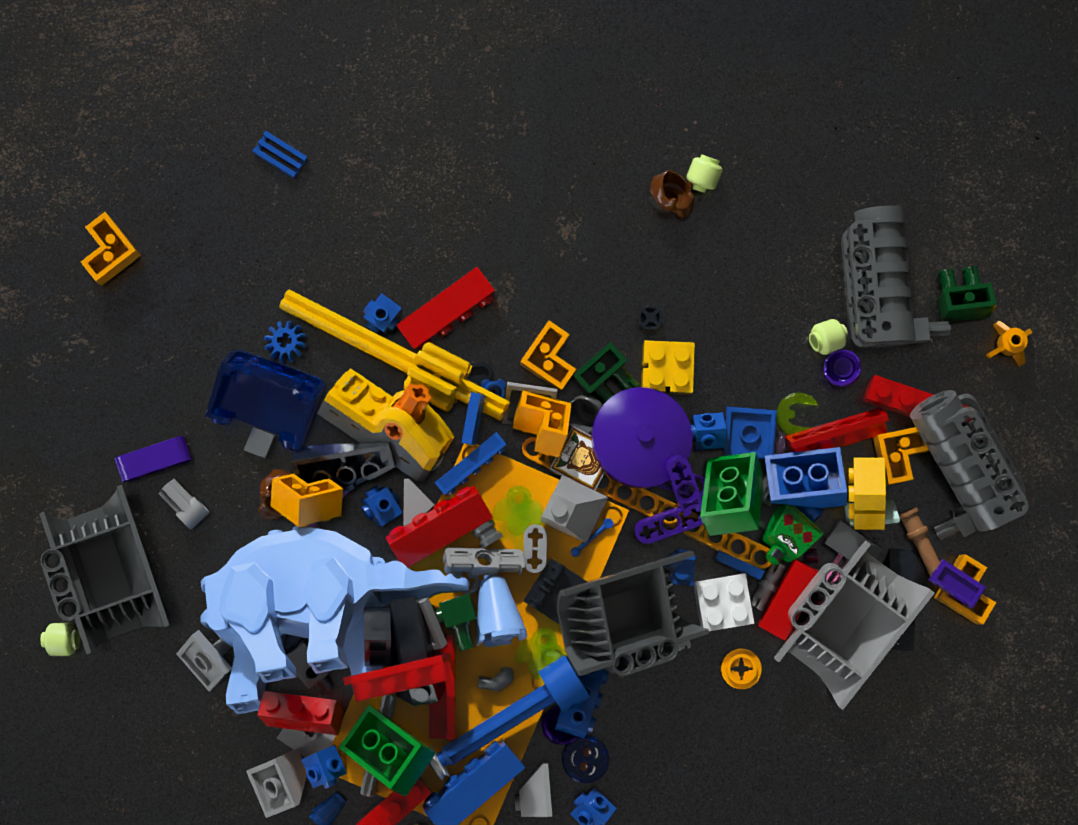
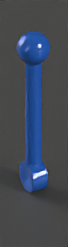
M610 518L605 519L603 525L589 537L587 543L583 542L578 547L571 549V555L578 557L581 550L605 529L612 528L613 520Z

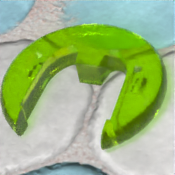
M792 393L783 398L779 403L776 415L777 422L780 428L788 435L810 429L808 427L794 426L788 419L795 417V411L789 409V406L792 404L818 405L811 396L804 393Z

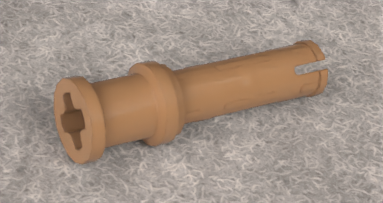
M914 507L899 514V518L902 520L907 531V539L913 540L931 577L940 561L926 534L928 533V528L923 525L917 513L919 509Z

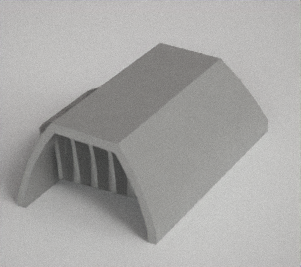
M866 540L843 569L835 563H827L821 567L790 607L788 617L796 629L774 657L776 661L780 662L786 653L793 654L821 677L838 707L842 710L934 595L931 589L897 575L868 554L867 549L871 544ZM837 571L839 573L837 580L828 582V573ZM814 592H823V597L820 601H811V596ZM801 611L807 612L806 620L803 622L795 621L797 613Z

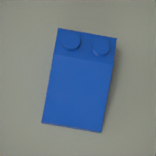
M840 447L764 456L771 503L814 508L847 505V487Z

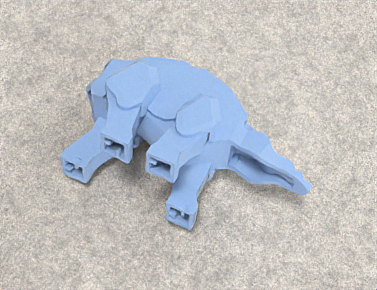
M295 526L292 531L287 532L272 530L268 532V535L261 536L237 550L223 568L201 580V588L206 593L207 609L200 616L201 624L215 632L224 643L234 649L235 657L226 692V705L233 709L236 714L258 711L266 683L297 677L296 667L287 657L283 648L287 634L309 639L307 663L316 674L345 669L348 666L351 676L382 669L383 666H364V607H385L391 603L392 599L417 595L418 599H430L434 595L441 593L466 591L469 589L470 583L465 577L456 579L451 573L444 576L439 570L416 572L408 569L399 561L385 563L383 558L373 557L369 550L334 531L307 526Z

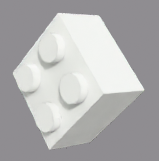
M746 573L694 582L693 586L701 627L714 631L754 624Z

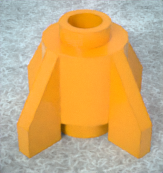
M1001 321L994 323L993 325L1000 336L997 340L998 348L986 354L988 359L1001 352L1004 355L1013 356L1018 366L1025 364L1024 349L1028 343L1027 336L1033 333L1031 329L1024 332L1019 328H1009Z

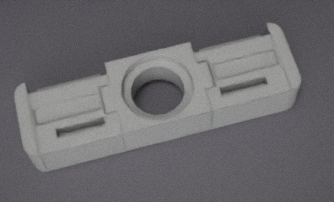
M447 548L443 555L446 574H449L450 571L471 572L472 575H497L498 572H518L521 575L525 567L523 552L519 549ZM485 558L490 562V565H481L477 559Z

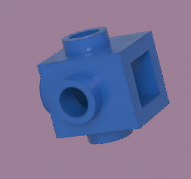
M381 293L375 302L371 300L363 311L365 313L364 320L367 322L365 326L376 334L380 332L386 335L388 331L392 333L396 329V325L400 323L398 318L403 312L402 308ZM379 315H385L384 318H378Z
M723 413L693 415L691 430L696 450L726 448V425Z
M374 486L364 493L366 497L360 500L363 504V507H361L362 512L368 520L372 519L376 526H383L403 513L397 504L399 499L392 489L388 490L387 487L379 488Z
M335 745L301 759L313 788L322 784L325 789L339 783L338 777L347 774Z
M593 788L587 795L582 792L573 802L576 807L570 815L580 825H605L617 808L598 790Z

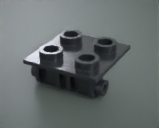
M551 558L523 601L560 625L557 613L559 591L586 583L587 581Z

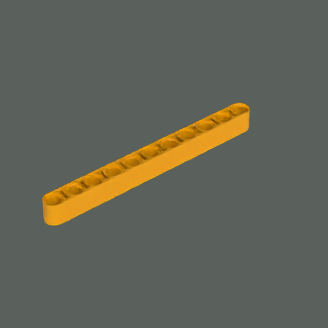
M536 437L525 440L522 446L523 456L528 461L549 470L551 467L549 457L551 455L539 453L536 456L529 455L526 452V447L530 443H536ZM606 472L603 476L608 479V486L603 489L597 487L595 490L607 496L608 499L646 517L662 513L667 507L672 509L679 507L677 504L644 488L628 487L631 491L630 497L625 500L621 499L617 495V489L620 486L626 485L615 481ZM642 497H650L652 499L653 508L651 510L641 508L640 500ZM692 511L686 517H683L682 512L678 513L682 520V525L686 524L685 518L691 517L697 520L698 514ZM675 518L673 521L664 520L663 525L673 529L677 524V519ZM704 524L700 525L696 532L688 530L681 532V534L717 551L720 550L759 569H764L771 565L767 559L763 565L757 564L754 560V555L757 551L760 550L767 554L770 550L769 548L738 533L721 534V540L718 543H713L709 540V533ZM734 540H740L743 543L744 550L742 553L736 554L732 551L731 544Z

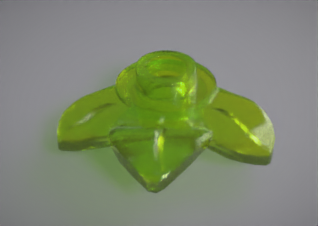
M518 485L510 488L506 498L497 502L493 510V520H506L508 529L515 537H519L525 532L529 522L537 525L542 524L540 522L543 515L542 507L537 501L531 499L529 490L523 486ZM517 494H522L523 496L521 503H516L515 501Z
M540 628L534 632L531 639L520 643L515 653V661L518 663L528 662V668L533 677L540 679L541 676L538 671L562 656H566L564 649L557 644L556 634L548 628ZM543 636H546L548 639L546 645L540 644V639Z

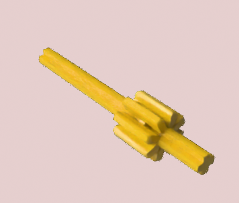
M290 289L286 291L284 298L280 302L279 308L407 373L408 377L404 381V389L410 383L414 385L422 384L429 389L428 394L432 397L429 403L446 412L450 411L458 400L469 405L471 392L485 395L482 412L501 421L505 411L508 409L510 404L508 400L468 381L467 378L472 370L469 362L430 342L423 346L422 351L419 350L415 354Z

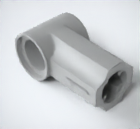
M176 479L168 482L158 493L176 511V516L190 530L210 513Z

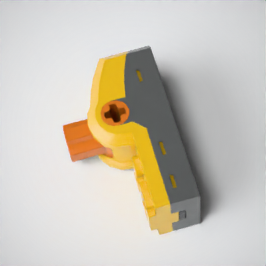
M351 368L343 374L327 393L317 413L360 443L390 442L396 464L395 467L416 481H425L441 461L454 439V435L446 423L430 407L429 401L432 397L428 394V388L422 384L414 385L410 383L405 390L397 392L392 397Z

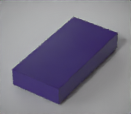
M944 559L940 561L928 580L971 609L974 608L986 589L984 585Z

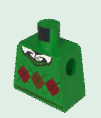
M782 504L776 508L762 537L763 542L771 548L765 557L774 565H778L782 559L785 562L793 561L809 549L824 532L797 507Z

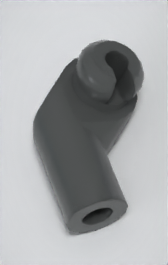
M502 667L500 673L494 678L479 676L477 688L500 692L512 684L514 671L510 667Z

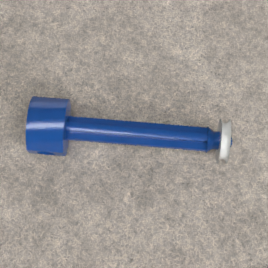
M565 655L538 671L545 683L538 689L447 745H443L439 753L430 744V749L436 754L429 765L432 770H435L439 778L444 781V776L450 777L446 768L447 765H455V763L554 702L565 713L590 697L588 691Z

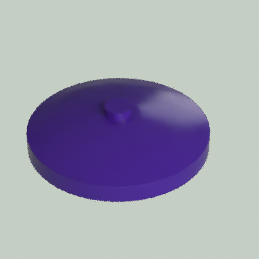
M636 387L615 394L601 407L593 422L591 442L599 465L612 479L628 487L652 488L670 480L666 464L672 456L680 455L688 460L692 448V430L686 413L673 398L656 389ZM679 461L675 462V467L672 468V471L676 470L679 473L685 464L681 465Z

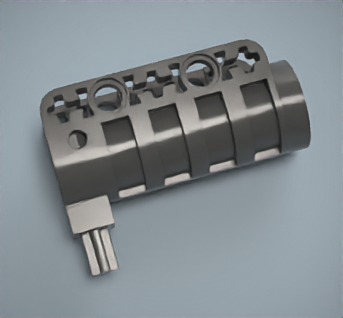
M877 206L855 211V222L841 236L849 339L851 344L860 349L892 347L911 343H926L930 340V337L950 336L951 325H949V321L929 322L928 317L914 318L904 207ZM855 257L859 258L862 264L858 263ZM859 306L864 307L866 314L860 310Z
M947 390L925 399L910 413L911 420L961 504V507L952 510V519L934 527L940 540L958 532H961L963 537H966L977 530L980 532L989 531L1023 516L1028 511L1029 503L1025 494L1024 482L973 395L962 394L958 396L955 391ZM966 402L971 405L970 407H964L962 403ZM974 423L976 429L972 431L971 426ZM987 437L988 442H987V444L985 445V442H984L983 439ZM996 465H998V468L1000 470L997 473L995 471ZM1011 479L1012 482L1010 487L1007 482V480ZM1021 502V507L1017 508L1013 504Z

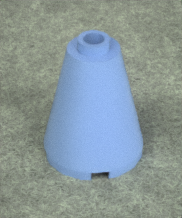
M498 573L497 575H485L484 580L479 582L476 626L477 646H480L482 642L483 647L512 644L511 640L515 637H518L519 641L527 638V630L505 578L499 577Z

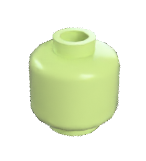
M702 154L700 158L696 157L692 160L686 178L689 182L693 183V189L705 193L706 189L714 190L717 187L723 172L722 167L719 165L720 161Z
M829 319L813 326L809 334V341L816 352L827 355L845 347L848 331L839 321Z
M72 623L49 624L46 631L41 634V646L45 647L50 656L73 655L81 644L79 631Z

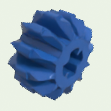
M279 321L277 322L279 328L277 331L273 327H269V331L273 336L266 335L264 339L272 343L267 344L265 349L266 351L273 350L270 355L272 359L279 355V362L284 363L286 356H288L289 361L292 363L294 362V353L298 357L303 356L298 348H307V344L299 341L304 340L307 336L305 333L298 334L301 330L299 325L292 329V322L287 321L284 328L282 322ZM286 336H289L288 338L292 342L291 344H286V347L283 348L280 340H285Z

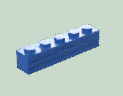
M496 432L438 479L435 484L445 496L447 494L449 496L456 491L455 487L459 484L461 486L469 481L468 477L471 474L475 476L481 471L480 467L486 464L487 466L494 460L493 456L502 454L506 450L507 444Z

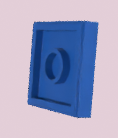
M726 407V448H723V456L756 452L759 460H765L764 456L774 455L777 410Z

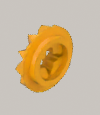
M735 649L723 658L721 665L722 676L727 684L733 688H750L757 683L761 676L762 667L760 660L750 650ZM740 658H742L744 666L752 668V670L743 673L742 680H740L738 672L731 670L734 666L739 665Z

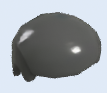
M581 394L570 402L571 410L568 427L572 428V426H575L590 434L595 417L603 405L594 396Z

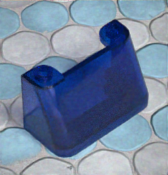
M232 350L220 363L205 417L211 418L217 424H226V422H231L235 418L280 435L279 441L284 448L300 451L321 399L325 382L315 376L243 350Z

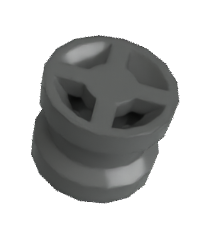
M493 519L471 532L474 537L479 539L481 549H485L503 537L502 533L496 530Z

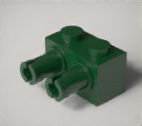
M970 266L962 270L966 283L965 286H957L953 269H948V273L946 269L938 272L942 291L937 299L941 322H957L991 317L997 306L992 282L981 284L977 266H972V270Z
M612 342L607 344L572 376L574 381L587 395L595 394L603 404L615 395L606 385L608 378H614L624 390L632 387L636 388L640 384L624 368L627 359Z
M470 594L440 602V609H436L440 625L445 624L446 628H450V630L453 629L459 651L475 647L468 626L470 621L477 619Z

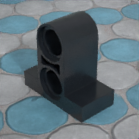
M364 607V666H391L390 607Z

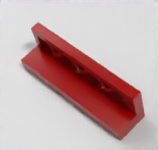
M876 408L787 435L785 440L789 453L843 447L888 433L885 422L889 421V418L885 411L881 408Z
M444 635L448 644L442 649H435L434 651L436 656L451 653L455 669V636ZM455 679L444 681L446 688L439 702L429 704V739L455 740Z
M451 653L345 677L343 681L345 686L352 684L355 700L358 702L457 679Z

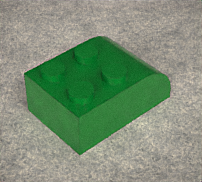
M756 452L708 458L700 518L710 536L759 529L763 477Z
M369 704L339 746V749L389 789L405 797L436 754L397 722Z

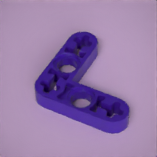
M672 456L666 464L667 473L679 507L638 521L634 528V534L641 543H653L703 524L700 518L702 499L691 466L683 456ZM679 461L681 465L685 464L681 471L685 478L689 475V479L680 480L676 470L672 471V468L675 467V462ZM686 484L693 487L691 496L687 498L681 497L679 493L680 488ZM691 509L700 512L697 515V520L688 517L684 519L686 524L682 525V520L678 513L682 512L683 517L691 514ZM675 517L677 519L675 528L670 530L664 528L663 522L665 518ZM658 521V526L662 533L658 534V530L654 529L649 532V537L640 534L643 531V526L647 525L649 529L656 527L654 522Z

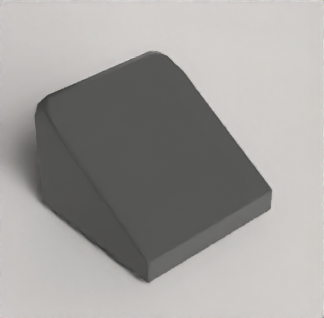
M253 427L244 451L267 460L276 436Z

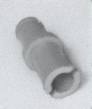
M771 563L763 579L758 581L759 586L750 601L751 606L756 607L762 612L764 611V607L772 592L777 590L776 585L786 566L782 564L778 566Z

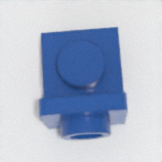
M676 549V554L671 553L669 557L691 550ZM696 555L684 560L670 577L673 585H694Z

